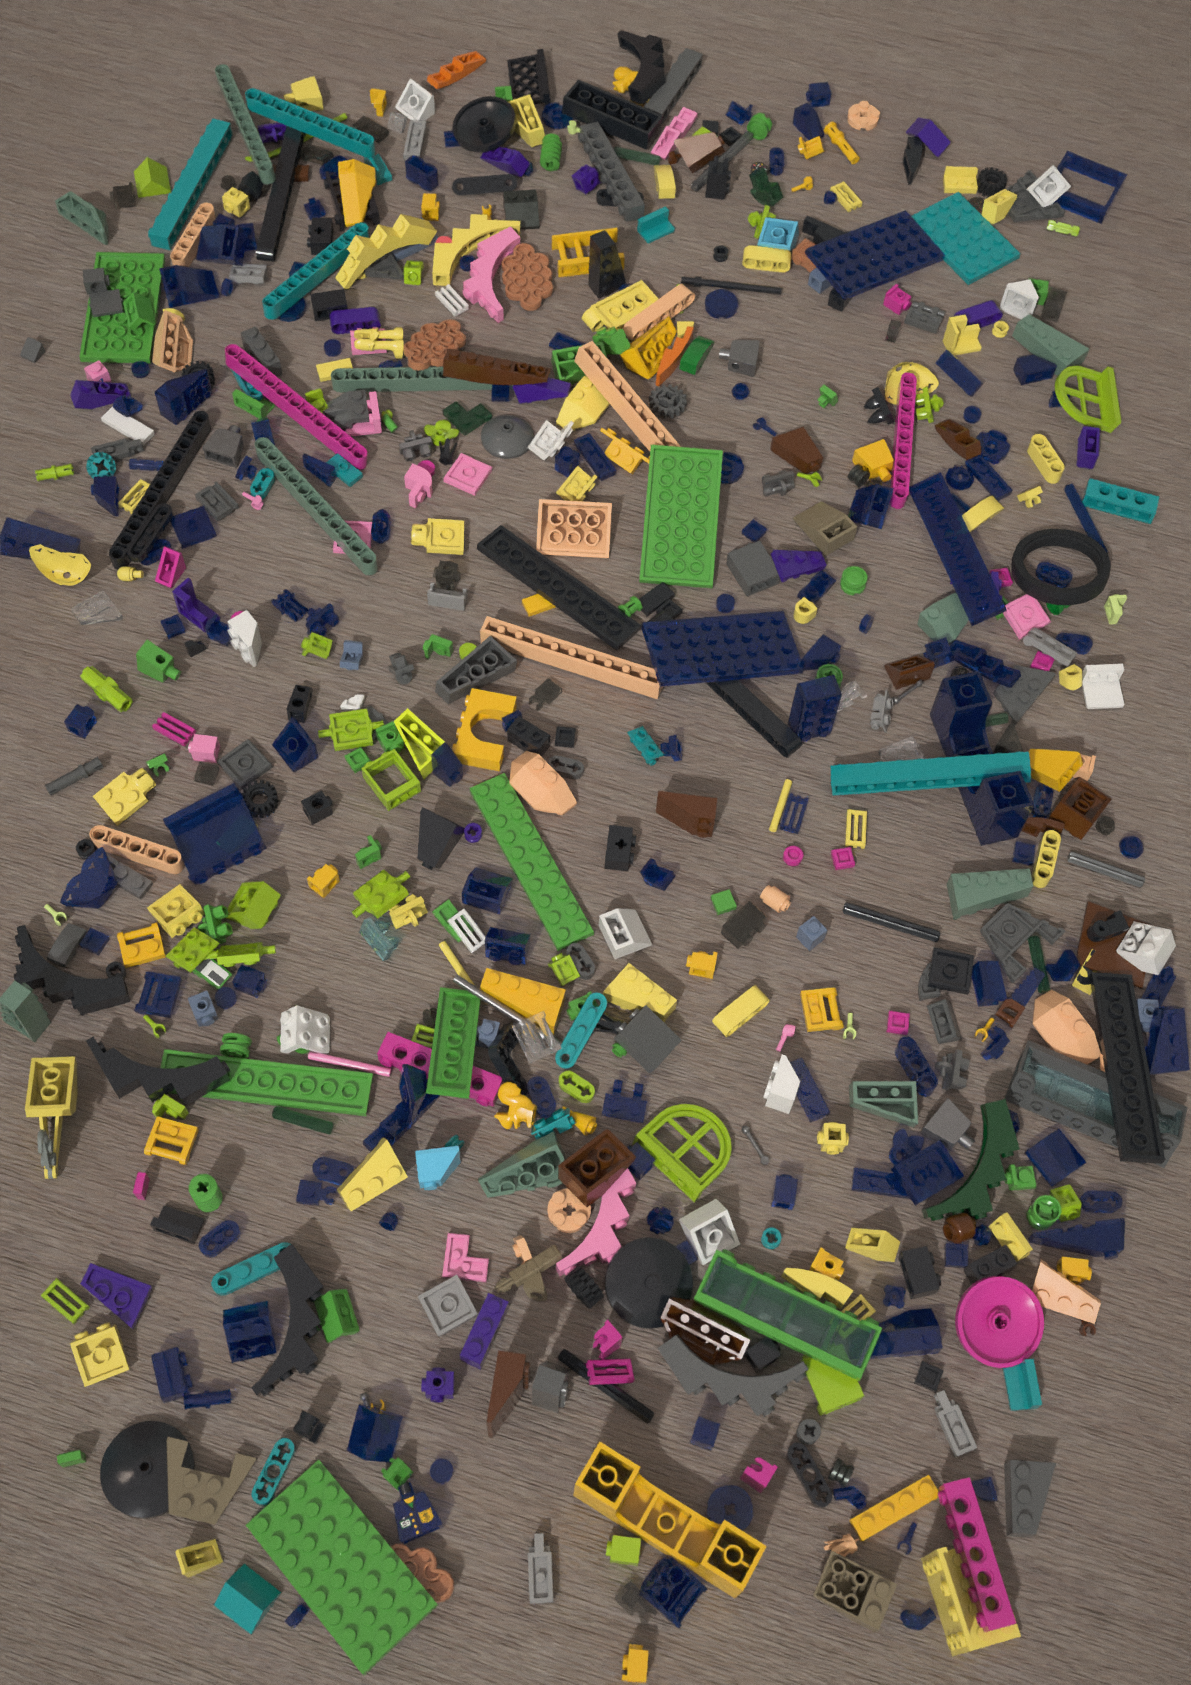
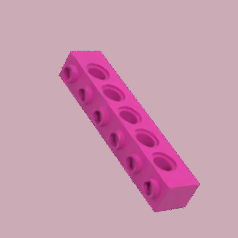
M387 1032L377 1053L380 1063L389 1068L392 1066L396 1067L403 1074H413L418 1076L421 1081L428 1082L432 1049ZM399 1053L407 1054L402 1059L396 1057ZM419 1060L426 1062L423 1066H417L415 1063ZM473 1066L469 1097L475 1099L482 1106L490 1105L494 1107L498 1098V1089L504 1081L498 1075ZM477 1083L484 1085V1087L480 1090H476L473 1088V1086Z
M970 1477L941 1485L939 1487L940 1491H938V1498L941 1505L945 1506L947 1515H945L946 1524L949 1530L952 1529L954 1534L953 1546L955 1552L960 1554L962 1560L960 1564L962 1575L968 1579L970 1586L968 1594L978 1611L976 1613L978 1626L983 1628L985 1633L1016 1624ZM956 1500L964 1504L965 1509L963 1513L955 1509L954 1503ZM963 1524L971 1527V1537L964 1535L962 1532ZM971 1548L979 1552L980 1558L978 1561H974L970 1557ZM978 1573L986 1575V1586L978 1582ZM987 1597L992 1598L995 1602V1609L993 1611L989 1610L985 1605Z

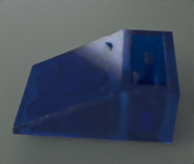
M233 225L202 226L196 260L243 266L248 232L240 226Z
M179 265L159 268L169 308L220 298L213 271Z
M206 369L168 380L155 391L161 416L174 425L183 421L213 394Z

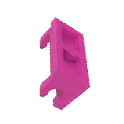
M609 1320L605 1321L604 1326L594 1335V1340L596 1341L593 1344V1348H596L599 1344L601 1345L599 1348L601 1354L598 1356L600 1360L607 1359L621 1347L623 1337Z
M757 1457L754 1460L761 1464L762 1468L756 1464H751L750 1467H746L739 1479L761 1493L778 1466L775 1464L772 1466L762 1458Z

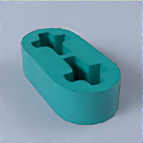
M263 468L258 472L250 487L252 496L259 495L264 499L268 495L275 482L274 472L271 469Z

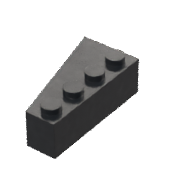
M605 230L590 236L588 286L598 299L627 287L616 243Z

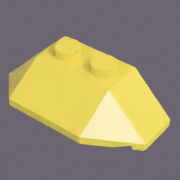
M583 376L565 399L556 425L564 428L570 421H573L574 424L571 428L574 431L577 428L594 424L610 403L587 376Z

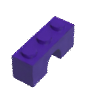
M488 1293L460 1353L461 1361L480 1370L482 1369L490 1351L497 1329L501 1327L509 1309L508 1301Z

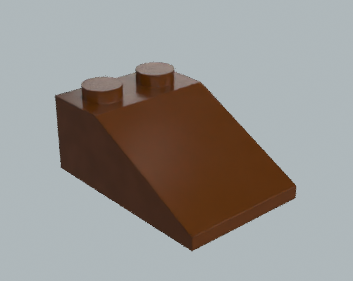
M1079 777L1056 806L1049 819L1064 823L1065 830L1072 836L1082 840L1109 804L1111 798Z
M658 791L656 813L692 835H697L701 838L712 837L717 798Z
M607 1128L558 1165V1179L588 1207L605 1194L636 1160V1156Z

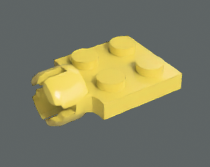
M428 518L427 524H413L411 544L426 547L427 553L463 555L464 521Z
M140 768L132 775H127L125 772L121 773L93 795V797L118 826L148 802L146 794L156 786V783L145 769Z

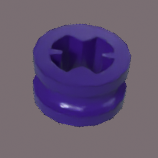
M476 823L468 824L464 829L465 839L470 843L478 842L482 837L480 825ZM471 830H475V836H472V834H470Z

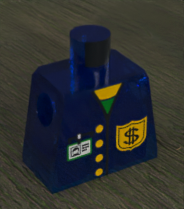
M411 1482L398 1487L402 1500L395 1502L393 1507L401 1544L409 1543L443 1528L441 1519L424 1491L415 1494Z

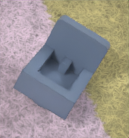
M345 640L344 652L340 659V668L359 670L363 659V643Z

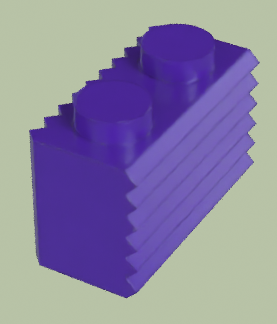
M1083 427L1078 438L1077 467L1094 468L1100 450L1099 428Z

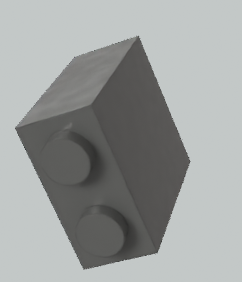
M761 541L749 543L745 547L734 549L728 553L726 564L747 597L779 584L780 577L775 564Z
M645 1005L641 1010L636 1008L630 1014L631 1020L628 1023L624 1021L616 1029L618 1034L613 1039L650 1074L682 1040Z

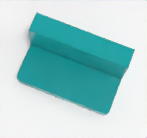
M379 154L370 158L364 157V163L374 167L376 170L377 185L392 181V175Z
M666 206L638 219L637 232L648 244L675 232L674 226L668 221L669 210Z
M1025 1359L1016 1366L1003 1368L1010 1410L1039 1408L1042 1405L1034 1359Z

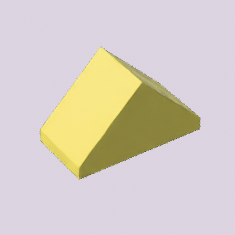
M216 1539L175 1551L182 1574L188 1578L223 1562Z

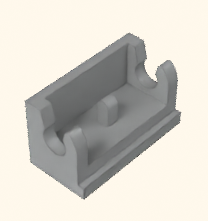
M430 583V589L427 592L428 605L461 611L465 610L468 598L466 588H463V592L435 588V584Z

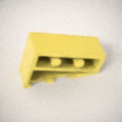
M530 94L509 101L514 109L517 120L514 131L531 148L542 144V139L545 136L544 128Z

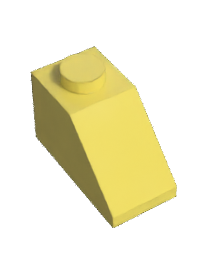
M1003 189L985 199L982 216L990 224L1001 221L1017 199V194Z
M851 1228L845 1248L877 1261L895 1262L900 1241L885 1230Z

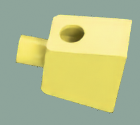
M315 76L292 83V93L283 95L285 101L292 104L295 103V105L307 110H323L322 96Z

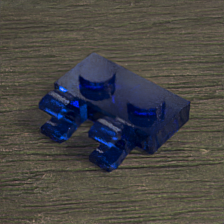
M615 1079L612 1094H605L602 1116L643 1123L647 1101L641 1100L644 1084L635 1083L633 1098L620 1096L623 1080Z

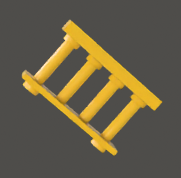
M609 228L552 235L551 248L552 250L558 249L561 260H557L558 277L589 274V257H584L582 246H590V236L603 230L609 234L614 242H617L618 229ZM575 247L577 258L567 259L565 248ZM624 252L618 254L622 269L624 270L625 256Z

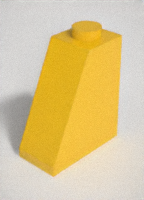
M1030 749L1028 751L1031 778L1059 792L1083 765L1079 752Z

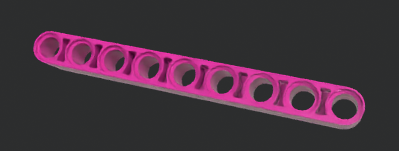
M906 372L901 376L897 392L893 445L894 463L891 472L889 499L890 505L895 509H901L905 506L909 494L917 382L916 376L910 372Z

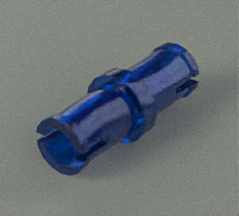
M230 1389L213 1392L204 1390V1393L184 1395L185 1410L199 1407L209 1409L214 1405L231 1404Z

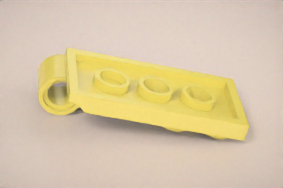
M640 280L591 305L582 315V320L592 332H596L604 324L608 329L611 327L622 329L626 322L653 304L658 298Z

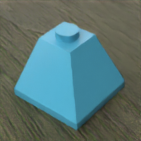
M766 217L757 243L758 246L784 250L794 249L799 237L798 222Z
M459 1146L415 1151L420 1189L435 1190L437 1186L444 1184L461 1163Z

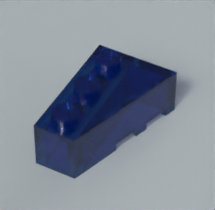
M1175 1005L1155 1007L1149 1030L1148 1046L1145 1047L1150 1075L1190 1070L1184 1008Z

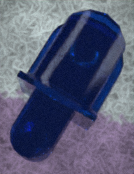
M285 589L283 594H278V598L272 599L271 602L281 611L282 615L285 613L296 623L309 610L295 598L294 593H290Z

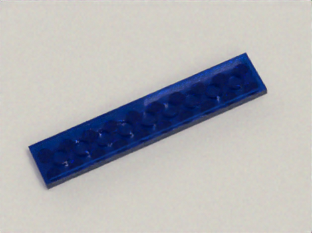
M941 472L910 486V495L971 626L1007 611Z

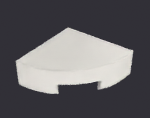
M357 694L344 700L340 706L341 710H360L365 700V695Z

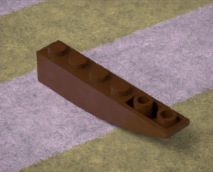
M447 348L443 361V376L493 385L544 383L548 381L551 368L449 348Z

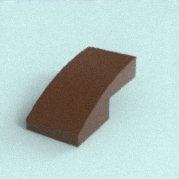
M1029 817L1024 818L1019 830L1037 838L1040 832L1045 833L1048 830H1054L1061 834L1065 824L1052 819Z

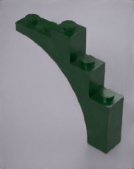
M1006 1099L980 1105L983 1120V1140L974 1169L964 1184L950 1197L936 1205L922 1209L924 1218L930 1217L931 1221L943 1219V1214L951 1212L952 1215L964 1212L965 1209L969 1216L980 1219L988 1217L987 1212L993 1211L986 1185L990 1189L1001 1186L1000 1181L1006 1180L999 1154H1001L1002 1158L1013 1156V1151L1020 1149Z

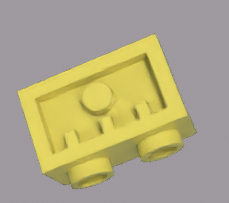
M946 166L943 175L944 193L976 194L978 189L976 179L978 168Z

